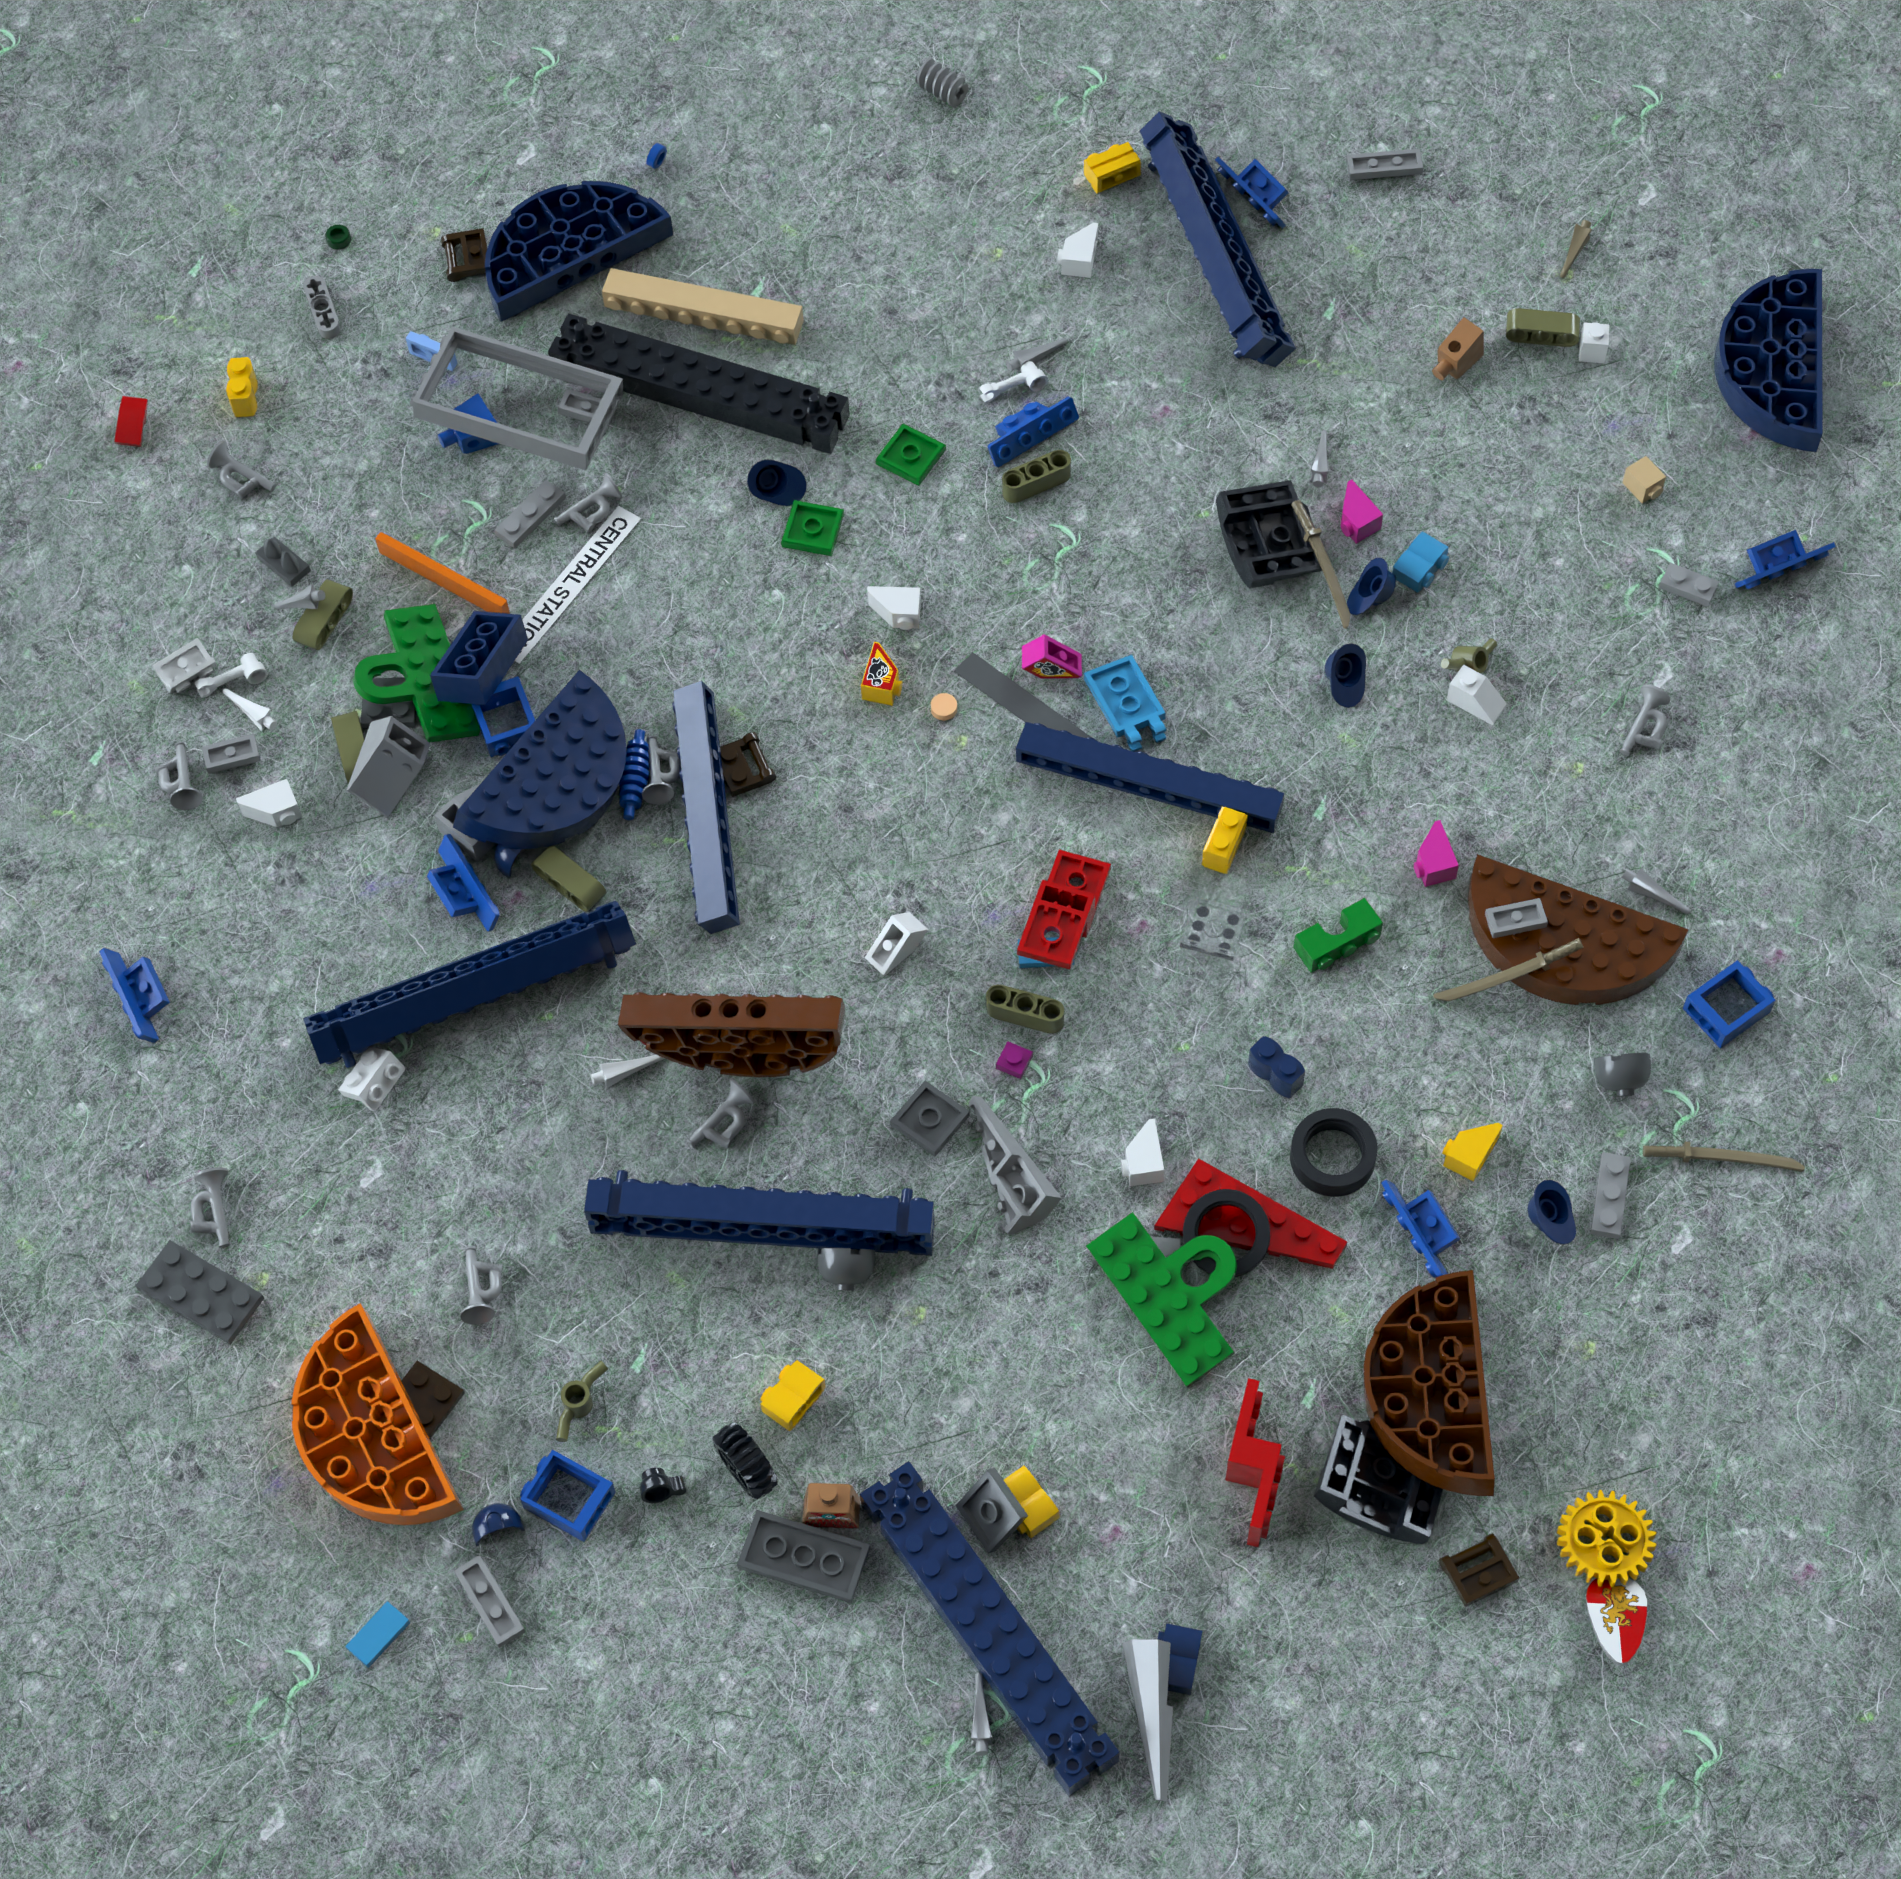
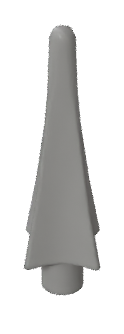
M1063 338L1045 345L1013 351L1014 359L1008 361L1006 366L1009 371L1018 368L1020 373H1022L1021 367L1024 363L1032 361L1034 364L1048 354L1065 345L1067 339Z
M1326 430L1321 432L1319 447L1311 467L1312 474L1309 481H1313L1315 487H1322L1323 482L1327 483V473L1329 470Z
M312 584L294 596L276 603L274 608L318 609L319 601L325 599V592L323 590L316 591Z
M1627 868L1621 877L1631 883L1627 890L1662 902L1685 914L1691 912L1687 906L1656 883L1642 868H1640L1637 874Z
M979 1672L975 1676L976 1691L971 1746L976 1745V1755L984 1756L988 1754V1745H993L985 1704L983 1675Z

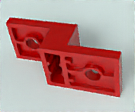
M1059 849L1048 881L1042 879L1017 948V955L1070 970L1081 938H1087L1111 870V864ZM1078 877L1084 883L1081 886L1075 887L1069 881L1072 878ZM1054 931L1060 937L1055 941H1049L1044 935L1047 932Z
M1248 1378L1228 1458L1225 1480L1258 1488L1247 1545L1259 1547L1260 1539H1267L1272 1516L1271 1511L1274 1509L1285 1456L1280 1455L1282 1444L1254 1438L1256 1422L1262 1405L1263 1392L1258 1391L1260 1381Z

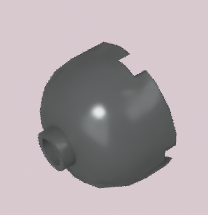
M1628 1053L1621 1054V1056L1612 1057V1055L1594 1058L1597 1080L1606 1090L1617 1091V1097L1632 1096L1635 1089L1643 1087L1649 1080L1651 1074L1650 1054Z
M850 1248L818 1249V1270L822 1278L828 1283L837 1284V1290L854 1291V1285L866 1282L873 1273L875 1250L860 1249L858 1251Z

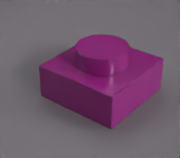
M1007 1041L996 1062V1069L1022 1079L1033 1057V1051Z

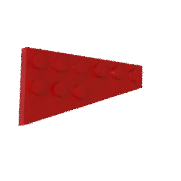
M1199 1158L1154 1225V1230L1162 1232L1168 1230L1180 1233V1236H1183L1185 1217L1191 1206L1199 1198L1215 1190L1232 1189L1251 1196L1265 1211L1270 1225V1244L1267 1250L1269 1255L1280 1257V1255L1296 1258L1299 1262L1333 1269L1348 1243L1339 1236ZM1220 1206L1212 1209L1203 1217L1199 1225L1198 1236H1216L1224 1240L1231 1247L1250 1251L1255 1241L1256 1231L1252 1219L1246 1212L1234 1206Z

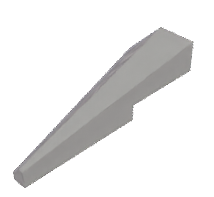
M973 1096L969 1101V1106L975 1110L978 1121L975 1127L981 1133L984 1145L981 1147L992 1186L997 1187L1001 1201L998 1203L999 1211L1004 1212L1007 1226L1004 1229L1007 1234L1013 1235L1046 1219L1062 1197L982 1097Z
M1131 1639L1123 1642L1122 1647L1153 1794L1156 1801H1167L1173 1707L1167 1705L1171 1643L1158 1639Z

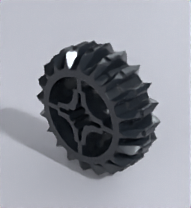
M732 1422L728 1426L725 1425L712 1437L716 1452L726 1468L749 1496L759 1499L770 1493L778 1485L777 1475L774 1473L770 1462L741 1425Z

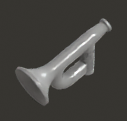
M220 441L212 449L208 457L207 466L209 468L223 466L220 471L221 483L235 492L241 500L259 485L270 492H273L276 488V483H272L263 475L234 459L229 454L225 441ZM237 472L250 481L241 485L233 480L230 474Z
M605 472L602 484L595 492L565 510L554 520L559 527L561 524L573 520L589 533L597 523L608 516L610 503L607 497L622 499L623 496L610 475ZM594 504L600 506L597 512L587 518L580 514Z
M1644 684L1640 688L1644 704L1624 741L1623 747L1619 750L1625 756L1630 755V751L1635 744L1656 749L1660 748L1661 738L1667 727V719L1663 712L1655 708L1660 705L1669 704L1671 698L1664 690L1654 685ZM1654 719L1656 726L1651 735H1642L1641 732L1647 721Z
M650 735L647 737V742L649 744L651 783L643 789L642 797L647 803L658 805L664 804L673 798L674 790L669 783H673L680 777L681 760L677 752L659 749L657 737ZM660 759L669 760V773L661 772Z
M177 742L175 744V757L154 769L159 776L161 789L167 793H172L170 796L171 805L180 810H189L198 807L203 797L199 790L192 788L190 785L187 754L185 751L186 745L184 742ZM177 767L178 779L175 782H170L169 771Z
M731 1079L730 1093L726 1101L694 1132L689 1140H686L687 1143L695 1148L697 1143L707 1138L728 1149L732 1139L741 1131L745 1124L744 1113L738 1106L741 1104H754L755 1100L737 1081ZM731 1115L734 1119L733 1123L722 1134L718 1131L716 1132L714 1128L726 1116Z
M217 1167L202 1170L194 1175L195 1181L202 1183L207 1190L197 1193L191 1202L193 1219L191 1222V1232L217 1233L220 1243L219 1247L224 1248L230 1246L220 1189L223 1179L229 1172L227 1168ZM207 1201L211 1203L214 1217L213 1222L204 1220L202 1205Z
M473 1246L465 1248L470 1301L468 1306L461 1311L460 1318L464 1323L478 1325L494 1318V1308L486 1305L484 1302L494 1300L501 1293L503 1265L477 1261L476 1248ZM480 1272L489 1274L490 1289H481Z

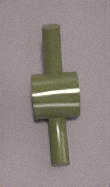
M1490 638L1482 647L1457 646L1452 652L1451 659L1443 658L1441 660V667L1458 672L1465 665L1478 673H1482L1488 666V655L1497 647V642Z
M599 1361L583 1376L581 1381H570L562 1388L560 1394L564 1411L559 1419L557 1441L567 1442L570 1423L573 1417L582 1418L592 1410L593 1400L589 1389L593 1382L608 1370L604 1362ZM575 1395L585 1396L577 1404H572L569 1401Z

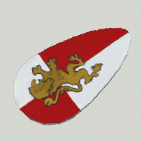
M1596 1578L1588 1586L1585 1599L1594 1633L1604 1652L1615 1664L1627 1665L1640 1648L1647 1618V1598L1645 1592L1637 1582L1628 1578L1626 1585H1623L1619 1579H1616L1613 1588H1611L1608 1580H1604L1602 1586L1599 1587Z

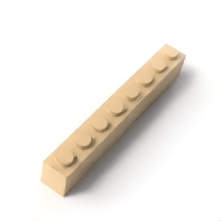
M610 268L602 289L604 307L612 310H622L637 315L657 317L662 320L668 319L687 325L693 324L708 329L728 331L732 334H743L757 339L773 340L782 344L796 345L804 322L803 309L800 305Z

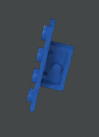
M1219 156L1215 159L1220 165L1217 170L1226 179L1231 177L1235 181L1232 185L1241 195L1246 192L1250 196L1248 201L1257 211L1262 208L1266 212L1263 216L1272 226L1276 223L1282 229L1286 226L1272 209L1289 192L1256 159L1239 175Z
M1068 396L1050 408L1038 402H1032L1025 405L1018 413L1005 417L1003 422L995 426L998 435L1001 437L987 446L994 466L1000 467L1078 420L1079 415L1073 398Z
M1793 530L1747 549L1756 574L1734 584L1736 588L1745 585L1746 590L1762 584L1760 579L1768 576L1769 580L1783 575L1784 568L1790 566L1793 571L1807 565L1805 560L1813 557L1814 561L1829 556L1828 550L1835 548L1836 545L1833 542L1805 553L1797 531Z
M451 834L444 835L438 852L447 866L429 870L427 878L451 917L476 912L485 929L492 931L500 916L498 907L490 899L485 886L479 881L472 865L468 863L461 852L459 844L455 842Z
M106 948L101 949L99 953L103 959V967L110 974L113 981V989L120 996L123 1003V1011L131 1020L134 1034L141 1040L157 1042L159 1037L150 1018L169 1004L170 1001L151 960L142 957L127 969L118 952Z
M1388 1180L1381 1182L1385 1189L1382 1192L1384 1198L1390 1206L1396 1207L1399 1215H1397L1399 1223L1405 1230L1409 1229L1414 1237L1411 1239V1243L1419 1254H1424L1428 1261L1425 1266L1431 1276L1436 1278L1448 1274L1437 1255L1459 1241L1460 1237L1432 1191L1427 1190L1406 1204L1394 1183Z

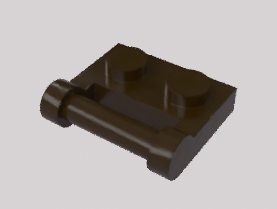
M484 228L446 234L441 237V244L446 253L448 266L446 275L448 281L457 282L463 277L486 274L485 258L487 243ZM459 244L462 245L465 264L461 266L457 265L455 246Z
M755 732L748 733L742 739L720 746L723 778L732 797L772 783L777 777L774 770L769 768L759 746L760 740ZM750 750L760 771L758 775L753 776L742 751Z
M1493 1533L1485 1536L1484 1541L1451 1557L1446 1555L1439 1559L1443 1572L1450 1579L1465 1607L1519 1581L1518 1574ZM1487 1552L1492 1553L1494 1556L1462 1573H1459L1456 1568Z

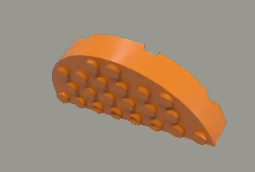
M359 1303L329 1325L330 1329L319 1341H315L298 1372L292 1396V1430L299 1454L309 1472L336 1502L361 1517L386 1524L415 1525L434 1522L463 1511L464 1509L369 1314L362 1304Z

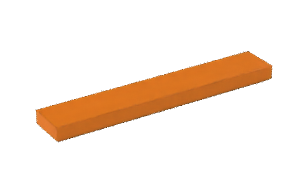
M380 532L375 538L379 553L487 612L510 614L505 598L383 532Z

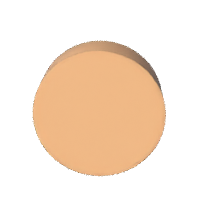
M940 693L933 697L931 700L932 715L942 721L952 719L957 713V701L954 696L948 693Z

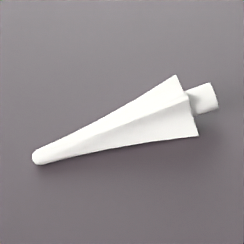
M223 689V694L231 699L261 731L265 727L269 730L276 728L277 721L271 717V709L244 699L228 689Z
M653 1055L621 1062L600 1064L601 1071L591 1074V1079L594 1085L604 1082L606 1088H609L631 1074L665 1058Z

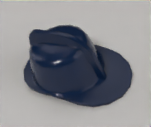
M764 459L757 462L751 467L747 478L748 488L753 496L777 505H793L794 500L800 501L806 492L807 483L802 472L794 466L775 460Z
M1383 558L1371 560L1364 568L1347 599L1350 614H1362L1372 605H1380L1392 596L1396 586V576L1389 571L1387 561Z
M1353 643L1343 645L1338 650H1334L1325 663V674L1330 680L1331 694L1335 702L1346 708L1356 706L1364 696L1366 655L1359 645Z
M1553 1180L1542 1181L1537 1185L1534 1196L1531 1197L1528 1203V1216L1531 1222L1553 1242L1561 1245L1569 1244L1576 1235V1225L1570 1197L1565 1188L1558 1182Z

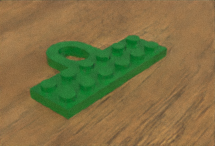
M436 604L385 610L384 619L396 652L369 656L358 663L353 677V684L358 694L367 701L376 704H390L413 700L426 740L429 743L479 736L480 727L472 705L470 703L438 701L430 675L450 647ZM389 670L401 673L406 680L403 684L389 687L376 686L372 681L374 677L381 676V674Z
M1132 1212L1086 1245L1187 1388L1235 1354L1201 1307L1226 1289L1235 1277L1237 1270L1236 1257L1231 1247L1224 1240L1211 1235L1198 1236L1166 1258ZM1206 1257L1215 1260L1216 1268L1210 1274L1209 1280L1198 1287H1191L1184 1283L1182 1271L1188 1262L1193 1260L1201 1261Z

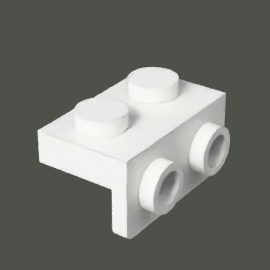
M196 638L153 664L152 667L169 693L175 690L180 693L191 686V680L198 676L199 678H205L214 671L212 668L215 666L216 661L213 657H210L200 640Z
M369 1046L367 1051L361 1055L359 1062L351 1073L345 1077L338 1091L344 1097L362 1101L369 1110L376 1111L405 1071V1066L391 1051Z

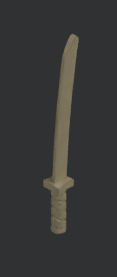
M1296 500L1291 505L1306 532L1303 539L1305 542H1310L1335 601L1343 628L1347 629L1351 615L1337 576L1319 537L1322 530L1320 527L1315 529L1301 500Z
M1577 938L1546 954L1540 951L1536 953V958L1477 981L1435 993L1433 997L1437 1000L1452 1001L1511 981L1540 968L1546 971L1550 969L1549 964L1583 949V944Z
M1684 1142L1683 1146L1676 1147L1643 1146V1157L1682 1158L1683 1162H1689L1690 1159L1719 1160L1801 1172L1805 1169L1804 1165L1788 1157L1737 1150L1691 1147L1690 1142Z

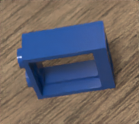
M519 676L500 682L486 705L471 704L490 757L507 754L535 721ZM520 700L528 724L491 736L482 712Z
M1737 960L1689 994L1685 1000L1683 1010L1721 1049L1768 1015L1773 1008L1775 999L1772 992L1755 979L1753 972ZM1733 978L1758 1005L1728 1025L1704 998Z
M552 1450L548 1457L544 1456L540 1460L536 1469L537 1474L532 1482L528 1481L522 1488L520 1493L521 1503L525 1510L585 1542L616 1493L614 1485L609 1480ZM558 1469L595 1489L574 1523L537 1503Z

